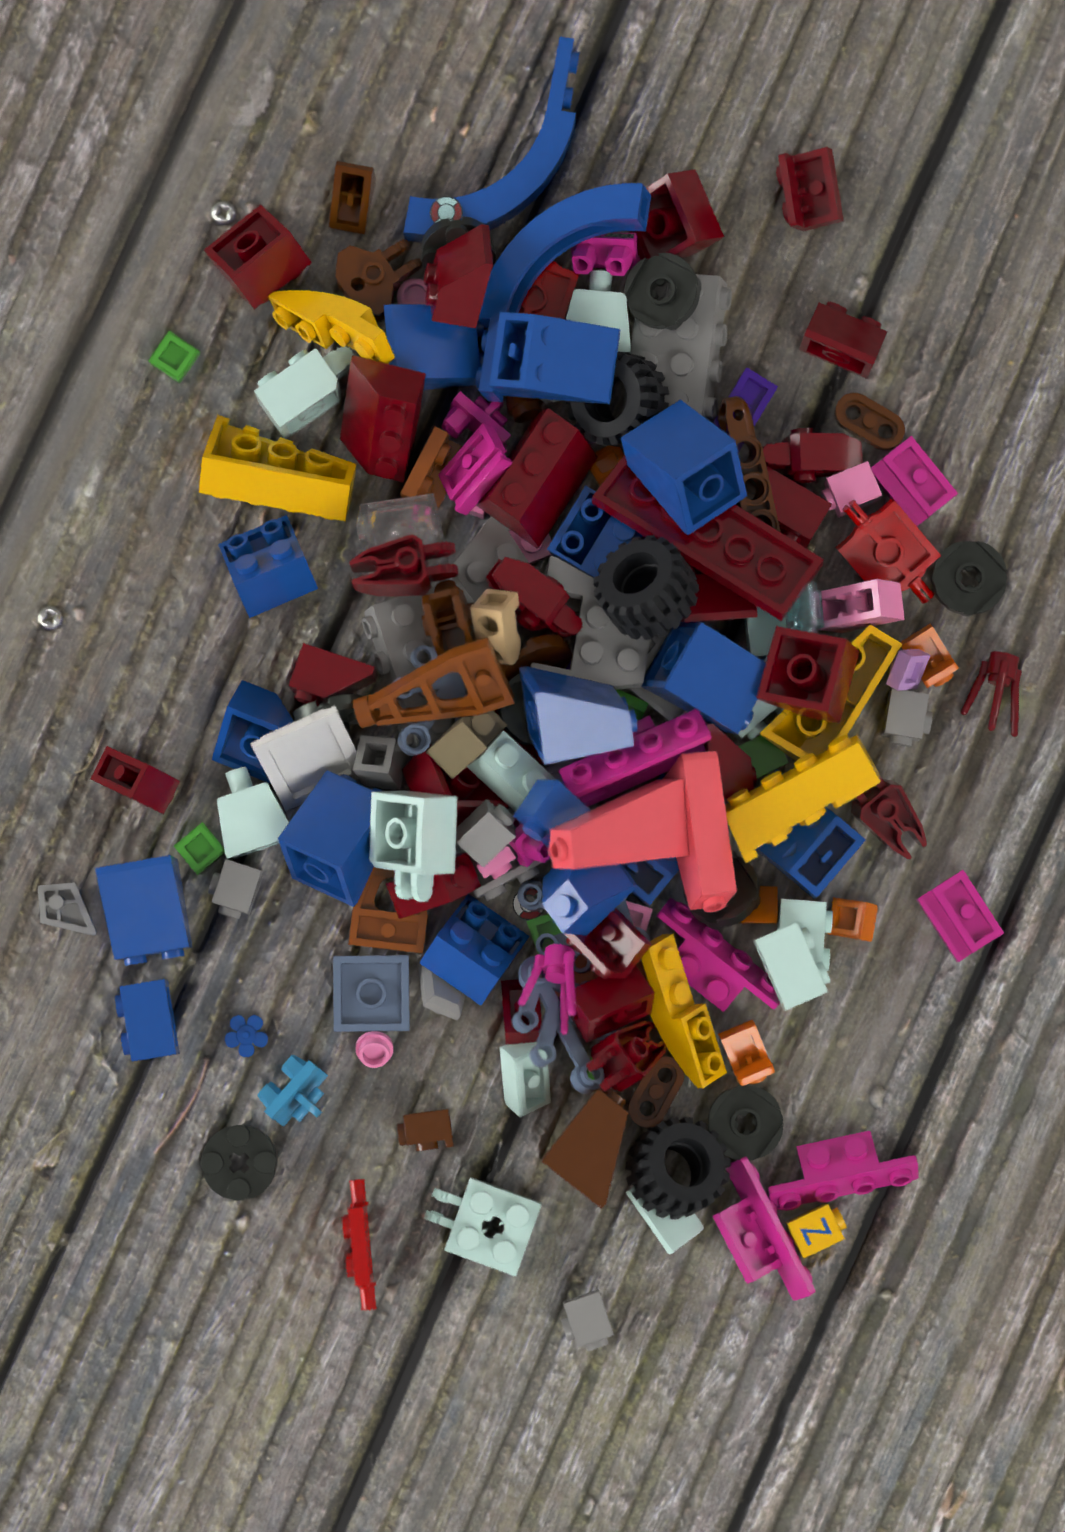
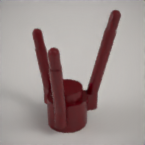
M990 652L989 661H981L979 674L960 711L961 714L967 715L986 677L989 676L987 682L996 686L988 724V730L994 731L1004 687H1010L1011 682V736L1016 737L1018 735L1019 682L1022 670L1018 669L1020 658L1005 652Z

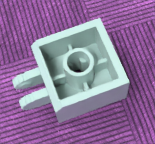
M337 347L336 351L333 350L324 357L321 356L316 348L311 352H308L306 349L302 350L288 361L290 364L288 368L279 374L276 371H272L258 381L259 388L254 390L258 402L283 438H289L340 403L342 392L338 381L348 374L352 355L355 356L350 347Z
M406 790L371 792L369 860L375 868L395 870V893H397L400 899L409 900L413 897L418 902L428 901V899H431V895H433L434 875L455 873L457 797Z
M470 1177L463 1197L434 1188L432 1196L436 1200L460 1207L455 1220L433 1210H426L424 1219L452 1229L444 1251L516 1277L542 1202ZM493 1216H497L502 1220L499 1222V1225L504 1224V1231L502 1233L496 1232L494 1237L485 1233L487 1228L483 1229L482 1223L484 1220L491 1221Z

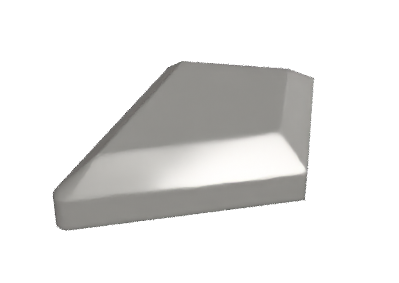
M75 882L38 886L40 923L92 936L97 935L95 926Z
M421 956L417 964L423 1007L433 1010L436 1014H442L458 1021L461 1017L466 995L419 963L423 957Z

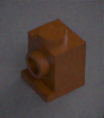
M449 1108L403 1115L404 1123L397 1124L400 1146L415 1145L416 1152L438 1149V1141L445 1140L446 1148L454 1146Z

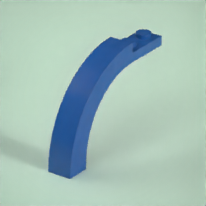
M559 37L547 109L542 127L531 149L523 160L502 179L477 192L454 197L462 207V217L476 219L484 225H489V230L494 229L528 207L544 191L557 173L571 143L576 124V113L563 111V109L570 110L574 88L567 87L570 73L577 74L580 52L574 51L573 38ZM410 196L404 227L405 239L413 242H422L425 233L434 224L430 216V209L437 199Z
M643 183L606 185L570 196L535 217L504 249L490 273L478 319L488 330H485L482 335L481 345L484 359L483 365L479 366L476 372V386L479 389L478 391L488 401L503 402L504 395L489 386L500 312L519 313L522 302L537 277L552 261L571 247L595 236L620 231L646 232L651 195Z

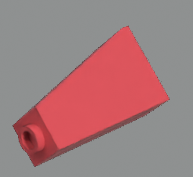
M717 751L681 754L663 778L684 779L689 855L676 857L689 910L704 909V912H716L725 908L728 901L737 892Z
M658 779L550 829L549 854L552 859L553 868L579 869L688 856L689 845L684 779Z

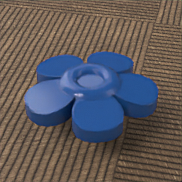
M236 1015L230 1020V1027L237 1032L227 1033L225 1043L230 1048H235L240 1044L238 1051L242 1057H251L254 1054L255 1048L253 1044L261 1048L267 1045L268 1035L265 1032H256L263 1027L262 1018L252 1015L248 1018L247 1025L246 1020L241 1015Z

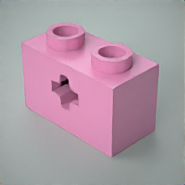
M874 579L813 593L817 630L844 633L867 628L870 624L878 626L905 620L901 584L898 582Z

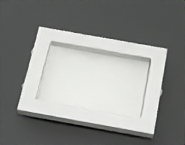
M335 706L317 711L270 732L251 743L285 811L302 805L327 770L339 776L345 774L354 780L359 779L353 771L357 751Z

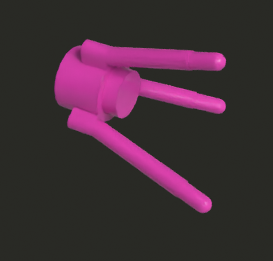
M552 944L545 948V955L535 956L534 968L523 989L519 1005L524 1006L541 971H543L547 981L560 984V1032L562 1035H566L568 1033L569 1015L574 1016L576 1014L573 966L575 951L566 945Z

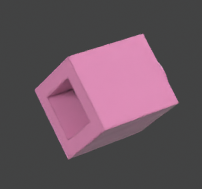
M868 461L826 478L824 482L826 489L821 490L823 499L832 503L829 511L835 509L838 518L846 515L842 510L845 505L854 511L848 504L852 500H856V503L863 508L878 502L882 497Z

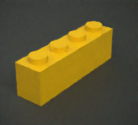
M217 414L202 456L199 493L212 495L216 498L248 502L257 506L263 505L284 509L292 513L299 512L320 516L328 520L346 521L353 495L356 472L355 463L313 448L307 452L298 450L293 441L282 437L278 441L259 436L260 429L248 425L243 430L229 425V418Z
M871 624L851 643L859 651L840 723L804 717L784 709L759 734L796 761L810 753H814L817 756L827 751L829 743L843 735H848L902 646V643Z
M858 734L851 738L848 735H843L829 743L827 751L817 756L814 753L807 754L794 763L795 768L784 774L781 771L773 772L761 780L762 785L750 792L747 789H742L727 799L728 803L725 805L727 822L746 863L758 856L755 849L764 843H772L773 846H776L786 840V835L793 830L792 827L799 823L801 826H809L819 820L826 813L825 807L832 804L834 808H838L881 782L879 772Z

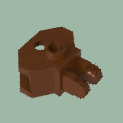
M407 239L400 240L383 252L380 249L370 252L350 245L337 255L335 274L337 285L346 298L370 307L377 322L385 320L383 305L394 303V293L400 288V283L412 274H415L423 266L419 258L408 261L396 271L390 266L389 262L403 255L410 248L411 245ZM358 285L364 286V288L360 291L354 290V288Z
M444 580L437 583L434 593L422 596L424 611L422 623L426 636L432 639L437 656L452 648L475 641L470 608L474 602L467 603L463 589L460 590L453 580Z

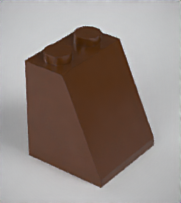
M610 1088L605 1092L599 1089L593 1092L541 1159V1162L601 1209L607 1203L628 1112L622 1108L627 1101Z

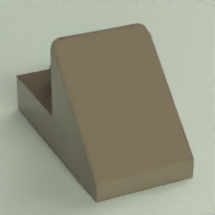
M494 711L481 715L460 717L425 752L453 779L487 749L486 746L507 724Z

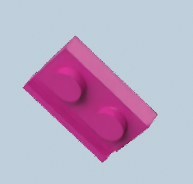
M482 423L438 474L450 500L456 504L454 507L456 512L468 515L512 464L511 459L505 456L507 451L494 426Z
M912 436L871 467L879 486L890 499L892 498L897 502L917 527L958 495L957 491Z
M964 870L956 873L916 899L957 963L1004 934Z

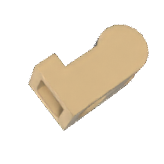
M487 588L470 607L475 641L488 637L499 663L513 665L519 657L521 639L517 633L515 610L519 606L518 592Z

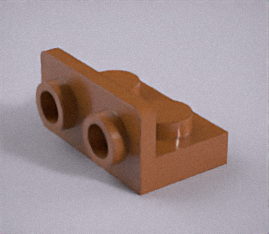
M434 427L401 491L402 500L432 515L437 514L447 495L438 474L462 447L449 440L447 432Z

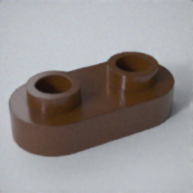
M848 393L842 396L835 407V420L842 429L879 450L887 451L894 449L904 437L905 425L902 419L894 412L860 393ZM848 408H856L860 413L859 418L855 420L848 418L846 410ZM882 426L890 428L892 432L891 437L882 438L878 433V429Z
M662 1056L638 1084L628 1105L629 1115L637 1125L646 1128L654 1127L664 1119L684 1081V1072L674 1058ZM668 1068L671 1070L672 1078L669 1082L663 1083L659 1080L658 1072L660 1069ZM644 1101H650L654 1105V1112L649 1116H645L640 1112V1105Z

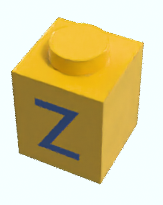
M827 1203L785 1222L803 1259L845 1239L841 1232L847 1228L839 1209L836 1207L831 1210Z

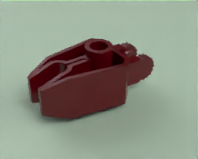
M812 428L792 429L791 434L783 439L782 442L767 443L762 447L766 466L774 470H783V475L789 479L793 478V481L796 483L815 482L816 477H830L863 463L862 441L844 433H813Z
M411 534L368 548L349 561V565L353 573H374L352 579V585L356 591L374 596H424L432 588L431 582L450 579L459 575L456 564L449 563L429 567L428 560L454 555L456 552L455 543L446 541L424 545L422 539Z
M504 557L503 560L498 559L485 578L490 589L518 592L519 606L515 610V616L518 623L526 629L535 631L546 628L551 633L566 638L570 635L579 634L578 632L583 628L582 618L565 604L570 596L564 590L563 585L553 577L545 576L529 563Z
M880 777V783L854 798L851 814L883 844L910 860L912 856L901 841L902 831H907L918 845L925 848L927 841L923 826L902 786L892 780Z
M642 1021L615 1031L591 1048V1058L593 1060L587 1063L586 1066L590 1072L601 1067L603 1068L604 1079L599 1084L603 1092L611 1087L620 1092L624 1091L645 1077L665 1054L667 1046L663 1040L659 1043H655L652 1040L646 1043L650 1039V1030L655 1027L653 1022Z

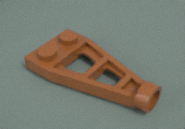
M488 637L452 648L376 693L353 700L355 716L361 728L375 724L383 726L475 716L515 704L513 691ZM448 673H459L468 690L467 695L452 699L437 697L432 687L433 683ZM414 688L422 689L428 702L426 705L401 708L397 700L399 695Z
M374 867L359 901L352 909L348 945L424 953L428 911L399 918L397 912L379 910L374 903L378 888L385 879L395 878V870Z

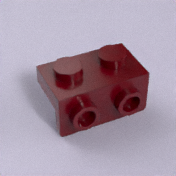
M824 147L794 156L787 153L779 154V166L776 168V175L780 186L784 190L783 216L790 227L804 232L843 222L844 218L832 149Z
M617 908L587 936L565 934L567 937L566 943L576 952L584 954L591 961V969L604 979H626L652 945Z

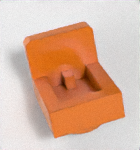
M931 623L900 642L902 643V650L920 649L930 655L921 678L926 688L932 685L938 687L945 684L954 676L953 672L959 669Z
M753 1019L718 1034L731 1069L740 1086L760 1083L768 1075L775 1072Z

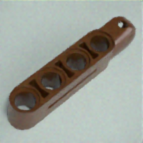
M740 396L724 398L717 417L719 429L736 441V446L740 442L747 445L749 449L748 459L743 463L740 462L744 483L751 479L757 486L756 495L752 499L746 497L735 505L753 516H760L764 523L780 532L761 443L756 437L749 405Z

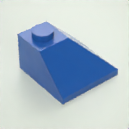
M242 680L227 705L211 760L233 769L247 766L250 776L271 784L251 743L270 732L294 722L278 695Z
M622 863L579 869L552 868L543 877L542 905L563 934L587 936L638 886Z

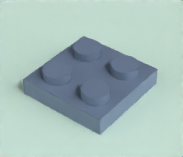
M409 955L333 956L334 1032L410 1031Z

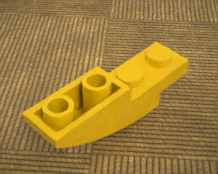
M308 290L273 291L268 296L275 310L272 312V315L276 322L284 329L290 328L308 343L313 341L327 349L336 341L342 347L347 345L356 350L362 358L386 364L395 358L384 331L378 327L371 308L343 296Z
M662 934L650 941L651 947L641 958L647 976L646 980L655 992L650 1016L663 1042L683 1072L697 1088H704L725 1075L727 1071L706 1003H694L674 935Z

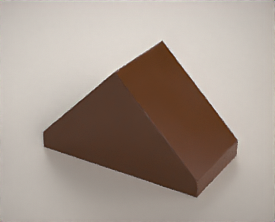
M341 161L336 162L328 228L365 235L376 183L373 167Z

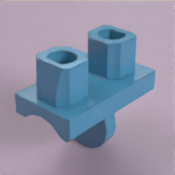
M293 1054L283 1064L281 1069L292 1079L287 1086L281 1090L276 1084L269 1082L257 1095L266 1107L264 1112L283 1127L292 1117L300 1122L308 1112H311L317 1118L322 1114V1110L315 1104L324 1095V1092L318 1087L328 1076L310 1060L306 1062Z

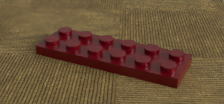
M625 455L592 496L593 505L645 537L647 535H655L657 540L660 537L667 539L670 544H674L688 564L781 622L821 569L824 562L823 558L737 505H733L687 535L628 467Z

